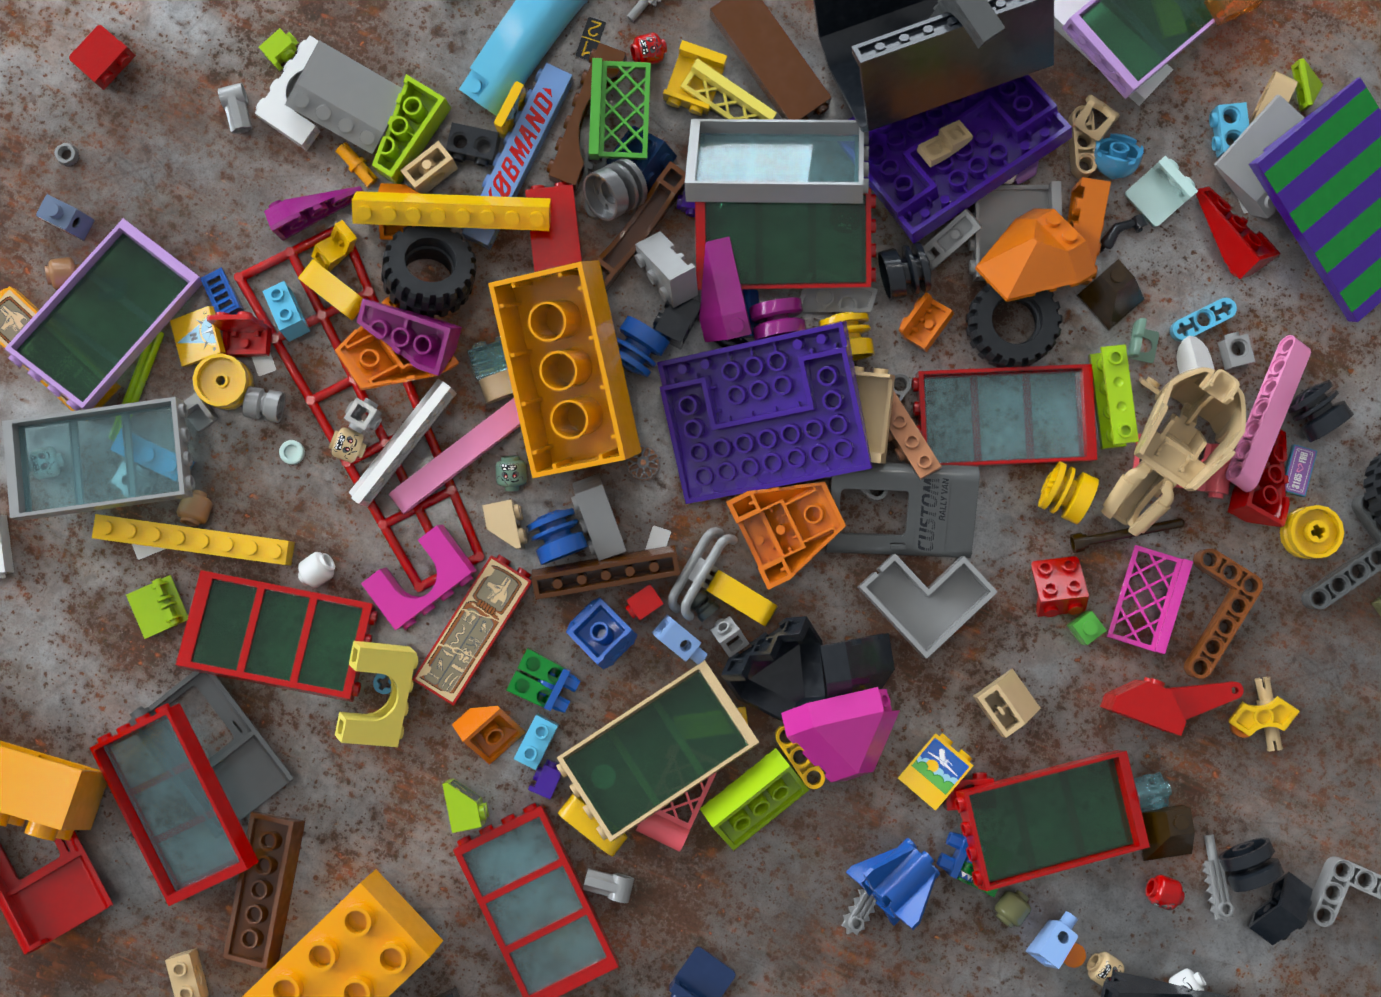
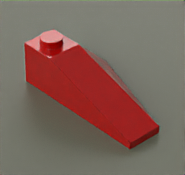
M1208 186L1197 189L1198 192L1195 193L1223 260L1229 266L1228 269L1232 275L1239 279L1249 277L1281 254L1260 231L1254 233L1247 226L1248 220L1246 218L1233 214L1231 212V205Z
M1280 429L1257 486L1250 492H1244L1235 485L1227 512L1248 523L1275 527L1285 526L1290 506L1285 484L1289 483L1284 467V462L1287 460L1285 431Z

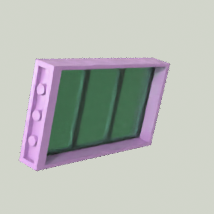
M1091 0L1072 15L1062 29L1126 99L1242 0Z
M123 218L5 347V350L10 354L8 359L19 368L22 365L28 368L27 374L37 382L43 380L49 384L47 389L55 396L59 397L62 394L68 399L66 404L75 411L92 409L202 285L201 279Z

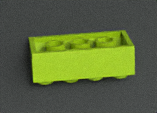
M775 748L713 799H710L700 810L713 829L734 851L808 792L809 789L777 748Z

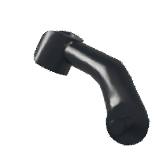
M1138 214L1130 220L1115 223L1101 239L1100 253L1105 248H1113L1120 232L1134 228L1136 233L1143 230L1142 227L1148 225L1144 215Z

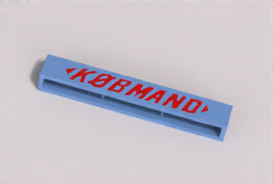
M548 63L545 64L544 69L540 68L535 77V82L537 83L533 90L529 89L524 100L526 105L523 111L519 110L514 119V124L516 125L512 132L509 131L503 142L505 147L502 153H497L493 161V166L495 167L491 175H486L482 184L484 189L480 196L517 197L574 82L572 74ZM461 228L464 238L491 250L501 230Z

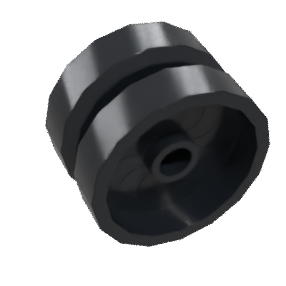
M1263 837L1248 840L1220 854L1219 860L1224 871L1231 872L1228 876V881L1234 892H1246L1274 882L1284 874L1279 859L1272 858L1275 850L1269 838Z

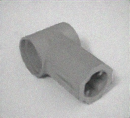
M238 83L218 88L219 99L223 109L226 111L231 132L233 134H242L251 130L252 125L246 105L248 104V98L243 84Z
M588 868L583 890L605 895L608 899L616 902L629 903L635 879L620 873L609 874Z

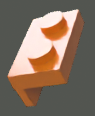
M925 292L915 302L914 309L909 316L902 320L899 332L906 341L927 352L951 320L954 312L935 301L931 294Z

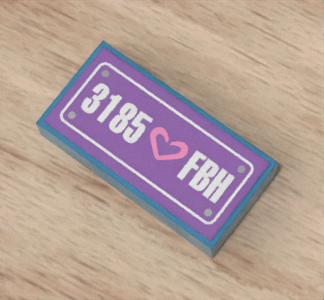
M1296 444L1291 445L1285 468V475H1288L1289 481L1288 484H1285L1286 493L1300 497L1306 496L1317 450Z

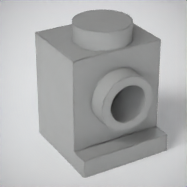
M730 616L726 619L717 620L714 627L710 629L729 658L749 645L742 631ZM736 636L739 637L738 640H736L731 645L727 646V642H729Z

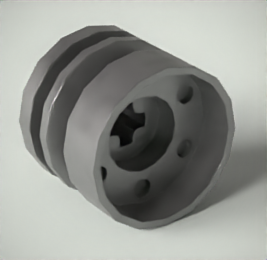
M621 158L588 174L583 183L584 195L589 207L602 220L610 221L626 213V211L644 204L647 199L648 189L646 180L637 165L629 159Z

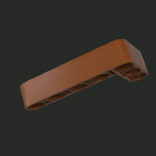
M1213 548L1197 551L1194 554L1193 563L1200 571L1230 590L1184 663L1185 673L1192 678L1204 679L1212 673L1263 589V582L1257 575ZM1206 553L1211 556L1212 560L1209 566H1206L1203 562V556ZM1226 566L1232 570V575L1229 579L1224 576ZM1247 579L1252 582V590L1250 592L1244 587ZM1234 600H1237L1240 604V609L1237 612H1234L1232 609V602ZM1222 620L1227 623V630L1224 633L1219 629V624ZM1209 641H1213L1215 644V649L1212 653H1209L1206 649ZM1200 661L1202 671L1197 674L1194 671V664Z

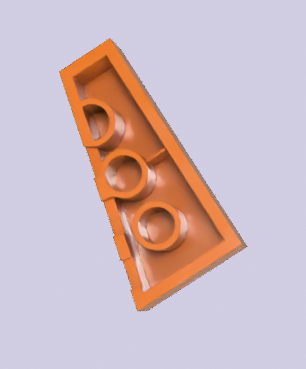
M1082 177L1071 190L1067 222L1087 241L1095 265L1101 248L1100 237L1104 227V216L1111 182ZM1096 275L1088 279L1087 281L1081 283L1080 285L1087 286L1090 282H1092V279L1095 280Z

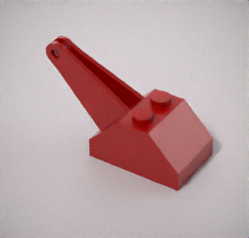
M1144 677V680L1135 679L1105 693L1100 707L1167 733L1182 736L1187 719L1240 698L1244 693V688L1239 682L1234 681L1165 688L1164 682Z

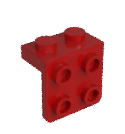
M98 25L70 54L69 60L104 90L136 55L106 28Z
M240 311L237 315L216 312L215 315L207 316V322L223 331L222 340L226 352L223 354L233 357L270 356L272 328L263 323V320L254 317L251 312Z
M1072 556L1032 562L1031 570L1038 594L1036 605L1038 617H1055L1069 613L1076 615L1086 612L1089 594L1078 557Z

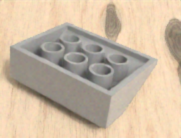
M319 40L285 105L373 154L388 125L390 115L392 116L394 113L398 94L401 93L403 88Z
M1281 95L1274 97L1214 164L1248 213L1264 218H1269L1277 209L1248 164L1264 153L1263 150L1305 118Z

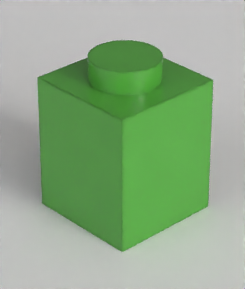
M1093 611L1083 612L1067 624V627L1081 645L1090 644L1107 631Z

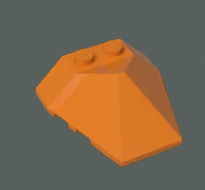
M1033 208L1016 218L975 268L1006 302L1035 296L1036 292L1045 290L1049 292L1057 291L1058 287L1070 285V287L1078 286L1097 273L1087 241L1055 209Z
M389 297L382 301V304L396 308L400 307V304H393ZM362 326L355 329L335 349V353L360 390L437 376L415 368L405 357L394 352L392 347L383 340L376 338ZM454 355L442 373L459 365Z
M825 481L747 491L726 501L736 524L739 525L768 590L790 580L846 526Z

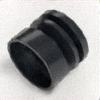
M920 242L912 244L911 249L908 245H903L901 258L895 248L878 252L880 276L885 293L890 301L905 298L908 285L914 295L919 294L920 288L924 293L931 290V268Z
M1330 380L1315 384L1297 395L1287 411L1290 414L1299 409L1301 410L1293 417V420L1295 422L1304 418L1308 420L1300 430L1309 442L1327 435L1354 415L1345 401L1335 404L1331 402L1339 394L1337 390L1325 394L1333 386Z

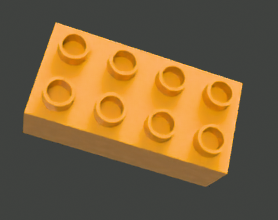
M581 261L488 283L532 478L622 461L641 453L600 261Z
M0 741V826L6 827L7 824L23 826L25 820H28L24 833L50 841H55L56 838L71 840L74 830H91L107 785L101 770Z
M375 869L242 997H389L431 957L443 942V939Z

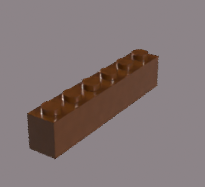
M671 545L614 555L600 561L596 558L533 569L531 579L535 600L676 576L680 575L676 547Z

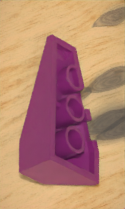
M730 236L707 241L705 244L699 316L705 342L729 340L752 334Z

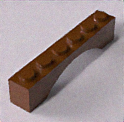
M602 43L598 44L597 49L591 51L589 57L590 68L588 71H584L580 81V84L583 85L580 94L576 93L573 98L572 106L574 110L572 115H567L563 128L566 131L563 137L558 138L555 150L558 152L555 159H550L547 167L550 181L555 183L565 182L568 185L573 184L576 191L585 171L580 150V134L584 118L591 106L592 58H602V61L626 62L627 60L626 52ZM607 68V77L613 83L616 82L622 72L618 68Z
M671 161L653 184L644 204L639 206L617 237L596 259L600 261L606 292L637 253L635 244L649 237L685 188L686 172Z

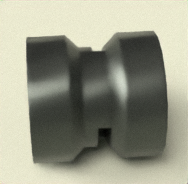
M703 589L695 597L690 609L695 610L698 619L703 622L719 608V605L715 601H711L709 594ZM705 601L706 603L699 609L698 606Z

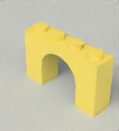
M353 641L349 665L358 672L387 675L391 682V693L386 704L373 713L339 712L335 736L341 743L398 747L399 740L402 739L404 734V716L407 715L409 709L408 695L413 689V670L418 665L417 653L409 646Z

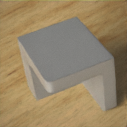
M194 393L184 401L188 408L187 418L197 431L201 432L219 419L209 404L200 399L197 393Z

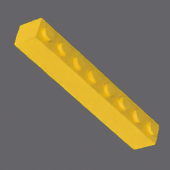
M356 191L352 198L353 224L549 231L551 199Z
M95 514L92 538L289 566L292 565L295 545L293 541Z

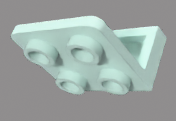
M1164 156L1125 192V196L1153 227H1158L1197 193L1198 190L1195 188V183L1192 179L1184 176L1179 171L1178 164Z

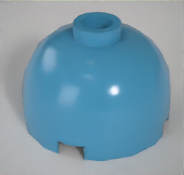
M1117 133L1110 134L1109 138H1102L1100 141H1096L1094 160L1098 171L1110 179L1125 178L1132 175L1141 163L1143 146L1141 145L1139 148L1136 145V139Z

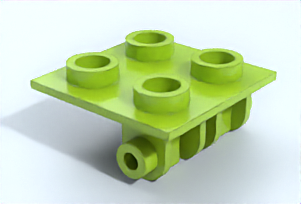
M171 575L163 579H155L151 584L126 594L144 639L183 623L188 619L187 611Z

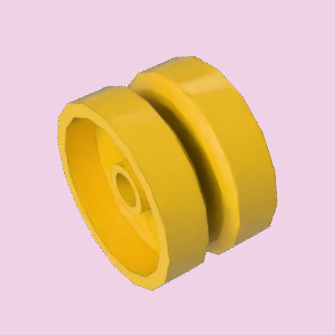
M219 353L211 354L200 361L194 371L193 386L198 397L205 403L223 410H231L243 405L245 393L249 386L254 387V380L248 366L233 356Z
M1314 505L1296 508L1288 513L1285 526L1280 527L1279 533L1281 543L1286 551L1294 557L1317 559L1328 557L1338 550L1343 542L1344 528L1343 522L1336 512L1329 507Z

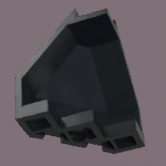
M807 616L783 619L778 623L779 628L769 635L766 632L750 642V648L741 654L737 652L730 657L721 674L738 700L782 722L781 713L806 703L828 698L823 661L819 652V645H823V642Z
M889 633L819 645L828 698L876 687L882 689L895 670Z

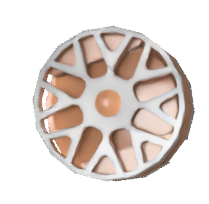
M640 446L642 452L627 459V468L634 478L649 480L659 471L660 459L657 452L651 447Z

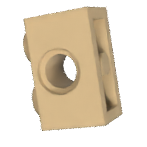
M437 141L400 171L415 191L420 194H426L455 172L458 167L451 155Z
M197 948L174 954L165 960L174 997L209 996Z

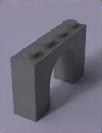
M938 0V4L933 7L934 12L930 17L932 18L946 12L951 13L963 25L978 49L1000 35L1005 29V26L987 0Z

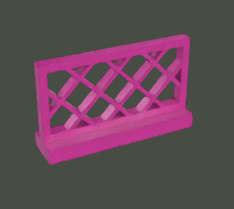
M1135 545L1107 637L1164 655L1193 561ZM1138 552L1148 554L1152 564L1140 569L1136 562ZM1153 556L1158 557V558H1161V559L1158 560V561H1155V559H1154ZM1164 560L1175 562L1173 573L1164 577L1158 564ZM1135 566L1137 572L1132 574L1133 567ZM1155 566L1161 579L1148 584L1142 572ZM1139 574L1145 587L1133 593L1129 580L1131 577ZM1169 577H1171L1170 584L1166 581ZM1163 581L1167 588L1166 596L1157 600L1150 587ZM1128 589L1129 592H1130V595L1124 597V596H1125V593H1126V590ZM1148 589L1154 602L1141 607L1135 595ZM1132 597L1138 610L1126 615L1121 606L1124 600ZM1164 600L1163 606L1161 607L1159 602ZM1156 604L1160 611L1159 619L1150 623L1143 610ZM1121 612L1122 615H1123V618L1117 620V619H1118V616H1119V613ZM1141 612L1147 625L1134 630L1128 617ZM1125 619L1131 633L1125 636L1113 634L1116 624ZM1157 623L1156 629L1154 631L1152 625ZM1149 627L1153 634L1151 645L1142 643L1136 633ZM1134 635L1136 640H1132L1127 637Z

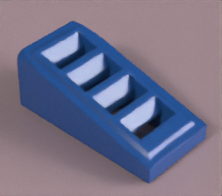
M222 267L200 278L212 306H214L215 312H226L230 315H235L244 310ZM218 276L221 277L220 281L212 285L209 284L210 280ZM224 284L225 288L216 293L213 292L214 289ZM228 292L229 296L219 301L217 300V297ZM232 301L233 304L222 309L221 305Z

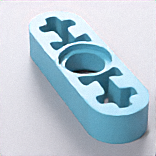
M1222 298L1177 320L1170 327L1171 337L1175 341L1182 342L1188 336H1196L1232 318L1237 311L1236 303L1230 298ZM1222 305H1228L1229 310L1227 314L1223 312L1215 316L1213 312L1220 309ZM1200 313H1204L1209 317V324L1207 326H1201L1197 322V317ZM1179 324L1181 327L1192 324L1193 328L1185 331V336L1183 333H1177V330L1180 328Z

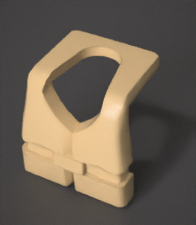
M1090 94L1085 99L1087 104L1073 124L1096 141H1100L1120 115L1103 101ZM1092 107L1107 117L1096 130H1089L1085 124Z

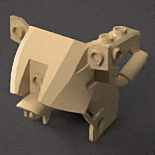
M1206 367L1191 369L1175 376L1161 390L1158 388L1161 384L1148 376L1147 379L1139 378V382L1155 393L1154 399L1156 403L1134 451V455L1142 461L1137 467L1130 469L1126 474H1122L1112 489L1101 510L1109 519L1113 517L1122 524L1129 525L1128 532L1134 536H1139L1141 533H1145L1171 508L1170 505L1174 500L1173 488L1177 484L1188 492L1196 491L1235 455L1234 448L1237 447L1238 442L1245 433L1246 404L1244 393L1239 387V381L1222 369H1218L1215 372L1214 369ZM1169 397H1173L1184 405L1181 409L1180 417L1172 413L1159 433L1156 430L1169 406H1167ZM1198 415L1210 423L1213 431L1216 433L1215 441L1219 443L1204 463L1197 459L1207 445L1203 434L1195 428ZM1153 496L1158 498L1145 512H1143L1139 516L1142 509L1153 498Z

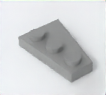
M816 269V282H855ZM808 271L805 283H810L813 273ZM873 287L803 288L800 295L802 312H871L878 289Z

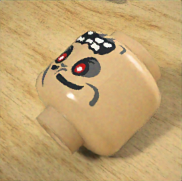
M343 427L339 431L335 430L329 449H332L334 457L352 463L356 460L357 456L362 458L367 444L362 443L364 439L363 434Z
M1108 952L1095 953L1087 963L1088 976L1102 987L1104 981H1110L1113 970L1124 973L1123 963Z

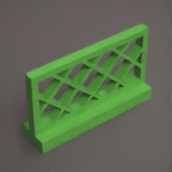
M592 58L589 133L590 160H599V158L647 160L651 63L602 61V58ZM607 68H618L623 75L613 83L607 77ZM635 69H646L645 78L639 84L629 75ZM625 78L635 86L627 95H624L617 87ZM608 82L611 86L606 90ZM644 84H645V91L641 88V86H643ZM614 89L622 99L612 107L606 100V95ZM637 90L645 97L644 102L638 108L628 99ZM626 101L634 111L627 118L623 119L616 109ZM642 108H644V115L640 112ZM614 113L621 123L611 131L605 124V119ZM636 114L644 121V125L638 131H635L627 123ZM625 125L633 135L623 143L615 133ZM642 131H643V139L639 136V134H640ZM613 137L620 147L615 152H604V143ZM637 138L643 144L642 153H632L626 146Z

